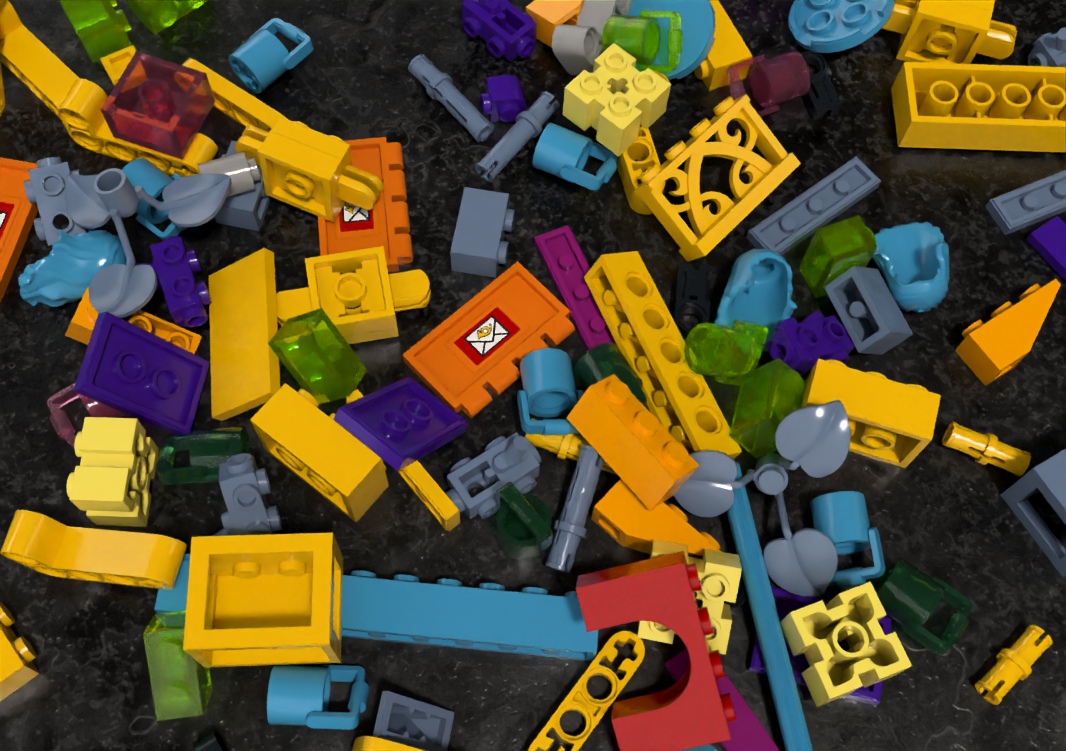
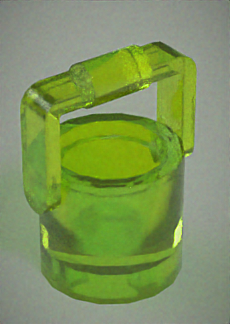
M640 10V16L611 15L607 19L602 37L603 52L615 43L636 58L639 70L645 71L649 68L652 71L670 72L679 67L683 30H681V15L677 11ZM656 17H670V30H668L669 65L652 64L658 56L661 39L659 22Z
M739 319L734 320L733 326L708 322L698 324L690 331L686 339L684 348L685 360L689 368L696 374L715 376L714 380L722 384L747 386L751 382L768 335V328L753 321Z

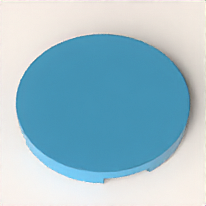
M633 0L618 46L636 58L635 68L638 71H645L649 68L652 71L663 73L667 76L668 80L674 78L679 80L694 71L704 61L715 40L713 37L715 32L714 8L709 0Z
M795 0L789 11L788 23L795 41L804 49L817 53L839 52L857 46L876 34L890 18L895 0Z

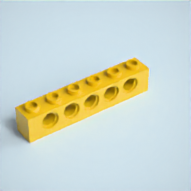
M639 252L602 254L586 273L584 279L650 412L657 417L662 426L676 441L686 448L689 454L703 450H715L726 453L733 459L742 453V450Z

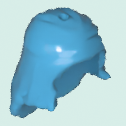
M911 222L907 225H896L890 229H880L879 233L870 239L872 242L871 253L882 271L887 287L898 307L906 312L912 310L916 313L928 312L931 308H937L949 290V246L945 243L944 235L941 233L940 228L932 226L929 222Z
M60 230L59 238L52 243L53 249L49 256L36 261L34 264L27 265L24 273L19 276L20 296L32 306H36L37 303H43L51 307L63 306L65 303L81 299L96 273L112 264L126 265L127 259L121 241L117 235H112L106 230H94L76 235H69Z
M752 249L736 259L721 302L719 303L715 324L719 327L718 335L728 347H731L734 352L741 353L742 355L748 354L751 357L768 352L764 344L775 334L774 328L782 321L791 318L793 310L797 308V305L791 299L793 292L791 266L784 257L770 249Z

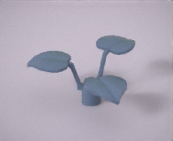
M117 168L107 169L98 175L67 174L65 200L72 220L82 228L94 229L103 226L112 217L127 259L126 265L117 263L106 266L93 277L89 286V299L98 314L108 312L119 318L127 317L143 308L153 297L157 287L156 272L150 265L135 266V257L121 217L133 215L138 209L139 199H143L159 211H168L171 222L177 226L195 227L211 220L221 209L231 186L229 175L213 173L196 174L176 179L164 188L162 197L165 202H160L146 193L141 185L133 187L125 173Z
M834 400L821 405L802 407L786 415L778 424L776 430V447L780 454L771 452L761 455L756 461L755 470H747L746 475L740 480H735L737 475L736 461L726 453L715 450L691 453L690 456L700 466L673 495L684 509L700 517H715L726 512L734 502L733 489H740L751 480L755 481L756 487L761 492L774 495L785 538H778L768 542L764 548L763 559L771 579L778 586L792 594L810 597L824 594L837 569V550L833 541L826 534L816 529L804 528L792 535L783 490L788 484V469L796 470L801 466L809 476L822 478L832 474L843 464L850 445V425L843 403L840 400Z

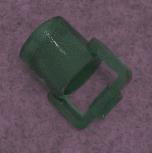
M614 343L597 345L581 356L573 370L574 375L585 391L589 386L615 374L646 407L647 399L642 391V379Z
M242 426L198 430L188 435L169 437L166 439L164 447L160 450L155 465L160 483L172 485L194 482L196 484L219 482V464L225 463L227 459L237 454L248 453L251 455L247 429ZM189 450L191 466L173 468L177 455L176 451Z
M510 481L496 491V501L500 505L496 516L497 543L501 550L510 558L520 561L531 560L541 555L552 544L553 539L551 512L546 503L537 496L527 493L521 494Z
M899 557L890 566L874 589L886 614L900 623L902 630L937 655H943L953 644H958L969 624L967 617L972 610L971 601L939 578L929 577L902 557ZM941 598L958 609L957 613L952 615L945 628L942 640L922 627L937 607Z

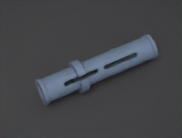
M424 54L422 56L417 55L410 62L408 71L424 85L426 93L432 99L440 101L477 142H482L491 135L494 125L452 84V78L447 73H441Z
M542 92L540 97L527 111L520 112L515 118L516 123L487 155L475 165V170L478 174L485 170L484 174L481 175L482 179L487 182H493L495 177L531 137L535 138L542 132V125L560 108L558 100L549 104L554 98L551 93Z
M581 445L578 462L571 479L559 520H555L553 528L556 529L554 540L544 565L569 574L572 571L581 537L585 538L587 532L584 526L604 463V459L589 445Z

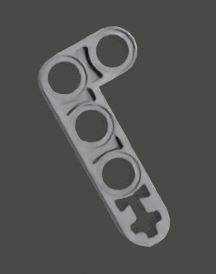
M584 0L576 25L559 24L555 28L552 35V51L568 74L578 76L584 69L589 73H593L594 60L613 43L619 44L633 0Z

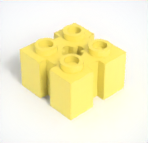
M613 43L594 60L593 73H589L584 69L565 87L562 115L583 131L592 126L597 130L596 140L619 157L638 138L640 125L648 129L666 112L671 84L649 68L645 71H638L635 68L636 58Z
M85 417L82 432L80 431L76 435L74 444L75 454L77 457H81L80 466H75V472H71L68 476L67 495L69 500L80 510L87 511L86 516L95 525L147 527L151 502L149 488L151 479L155 477L159 448L151 437H145L146 430L137 418Z
M653 539L650 559L684 551L687 564L696 563L702 590L695 592L699 608L707 606L714 634L706 635L710 652L719 650L720 654L726 655L732 616L730 605L724 604V601L736 603L742 571L739 555L704 549L703 559L689 557L688 545ZM639 621L638 638L673 644L674 634H676L673 630L656 622Z
M871 582L839 593L826 606L823 600L792 611L780 622L782 632L793 656L804 653L810 667L801 674L817 707L846 696L862 686L866 688L896 676L912 666L896 632L885 635L878 622L887 614ZM837 640L839 642L845 640L849 645V649L844 651L839 646Z

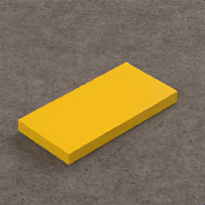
M262 248L209 275V294L212 301L209 304L212 418L220 421L266 403L281 388L274 252L266 248Z

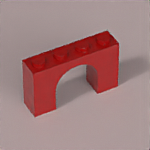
M684 551L578 576L575 589L587 632L635 621H652L673 630L682 639L690 655L684 674L673 686L657 693L613 702L611 720L619 750L680 751L731 740L729 722L737 721L731 694H721L718 679L725 678V672L719 650L710 652L706 635L714 634L708 608L707 606L699 608L695 592L702 590L696 563L687 564Z

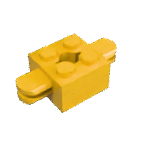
M895 0L893 12L882 27V29L901 33L896 59L907 62L971 64L976 53L1001 60L1013 53L1017 29L1014 25L991 20L995 0Z
M279 116L270 132L253 125H248L242 132V136L235 143L234 148L237 153L244 151L246 159L254 157L256 165L260 166L266 195L333 223L346 202L366 210L372 209L377 197L380 196L384 188L377 176L352 166L350 144L345 143L337 136H328L310 129L300 121L293 122Z
M384 246L305 258L309 287L276 293L277 321L285 330L314 326L321 349L398 337L395 312L426 307L431 299L430 281L428 276L420 269L388 274Z

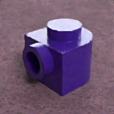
M503 75L486 78L485 93H480V106L482 114L488 115L491 123L515 121L519 113L526 110L520 80L517 77Z

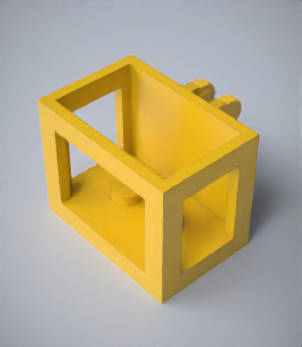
M333 532L192 537L183 650L203 667L341 663L344 557Z

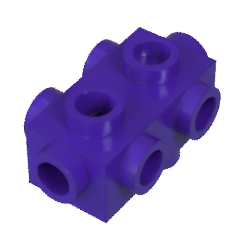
M464 0L462 2V26L465 32L472 38L479 35L484 39L488 50L496 58L504 56L512 62L518 56L526 58L533 52L536 45V23L527 13H522L513 6L509 0Z
M181 236L169 237L160 243L150 245L153 262L135 263V266L145 264L150 265L155 270L157 276L156 290L163 289L169 312L176 325L182 328H193L201 326L207 320H210L206 305L211 304L212 301L205 281H197L196 272L202 271L195 249L187 250Z
M815 312L806 317L801 323H798L794 317H791L779 323L774 328L775 334L764 344L772 360L759 368V371L767 381H770L779 373L784 378L797 374L807 377L818 358L822 360H838L845 364L850 359L848 353L855 346L845 326L839 323L835 315L824 317L821 312Z

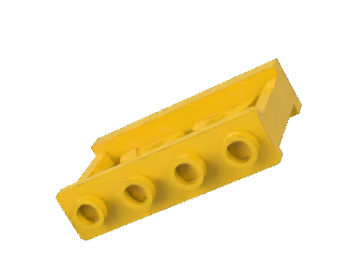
M747 94L736 100L729 96L713 109L716 115L710 121L705 118L689 131L692 137L686 143L681 140L672 146L664 154L667 160L661 166L656 163L643 172L639 177L642 183L633 190L637 197H641L679 245L680 249L678 251L687 262L706 256L801 164L793 152L789 154L786 152L749 103L751 99ZM730 120L738 121L746 132L747 137L743 147L738 146L741 141L739 128L735 130L734 136H730L727 133L726 128ZM715 134L717 142H706ZM754 145L758 147L767 160L751 151ZM703 157H721L734 161L729 173V183L735 196L734 198L730 199L725 194L716 191L700 194V170ZM686 160L684 171L678 169V167ZM742 165L746 167L741 173L749 175L750 180L748 184H744L739 178ZM673 179L676 182V190L668 193L675 197L684 195L685 203L674 205L662 194V186L665 180ZM703 201H714L718 207L717 213L713 215L709 211L710 204L703 207ZM687 210V214L695 234L691 231V229L688 227V225L684 222V220L678 213Z

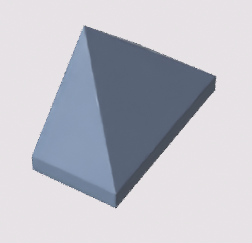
M382 691L373 737L390 740L425 751H447L455 712L397 693Z

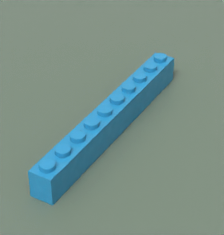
M184 554L174 589H158L154 610L166 620L185 621L190 554ZM363 570L352 571L351 576L343 575L342 637L593 661L597 654L598 630L587 632L576 591L566 592L564 597L548 595L546 589L538 587H525L522 589V592L505 591V586L496 583H481L479 588L462 587V582L454 579H438L436 584L420 583L418 577L404 574L395 575L394 580L379 579L377 574Z

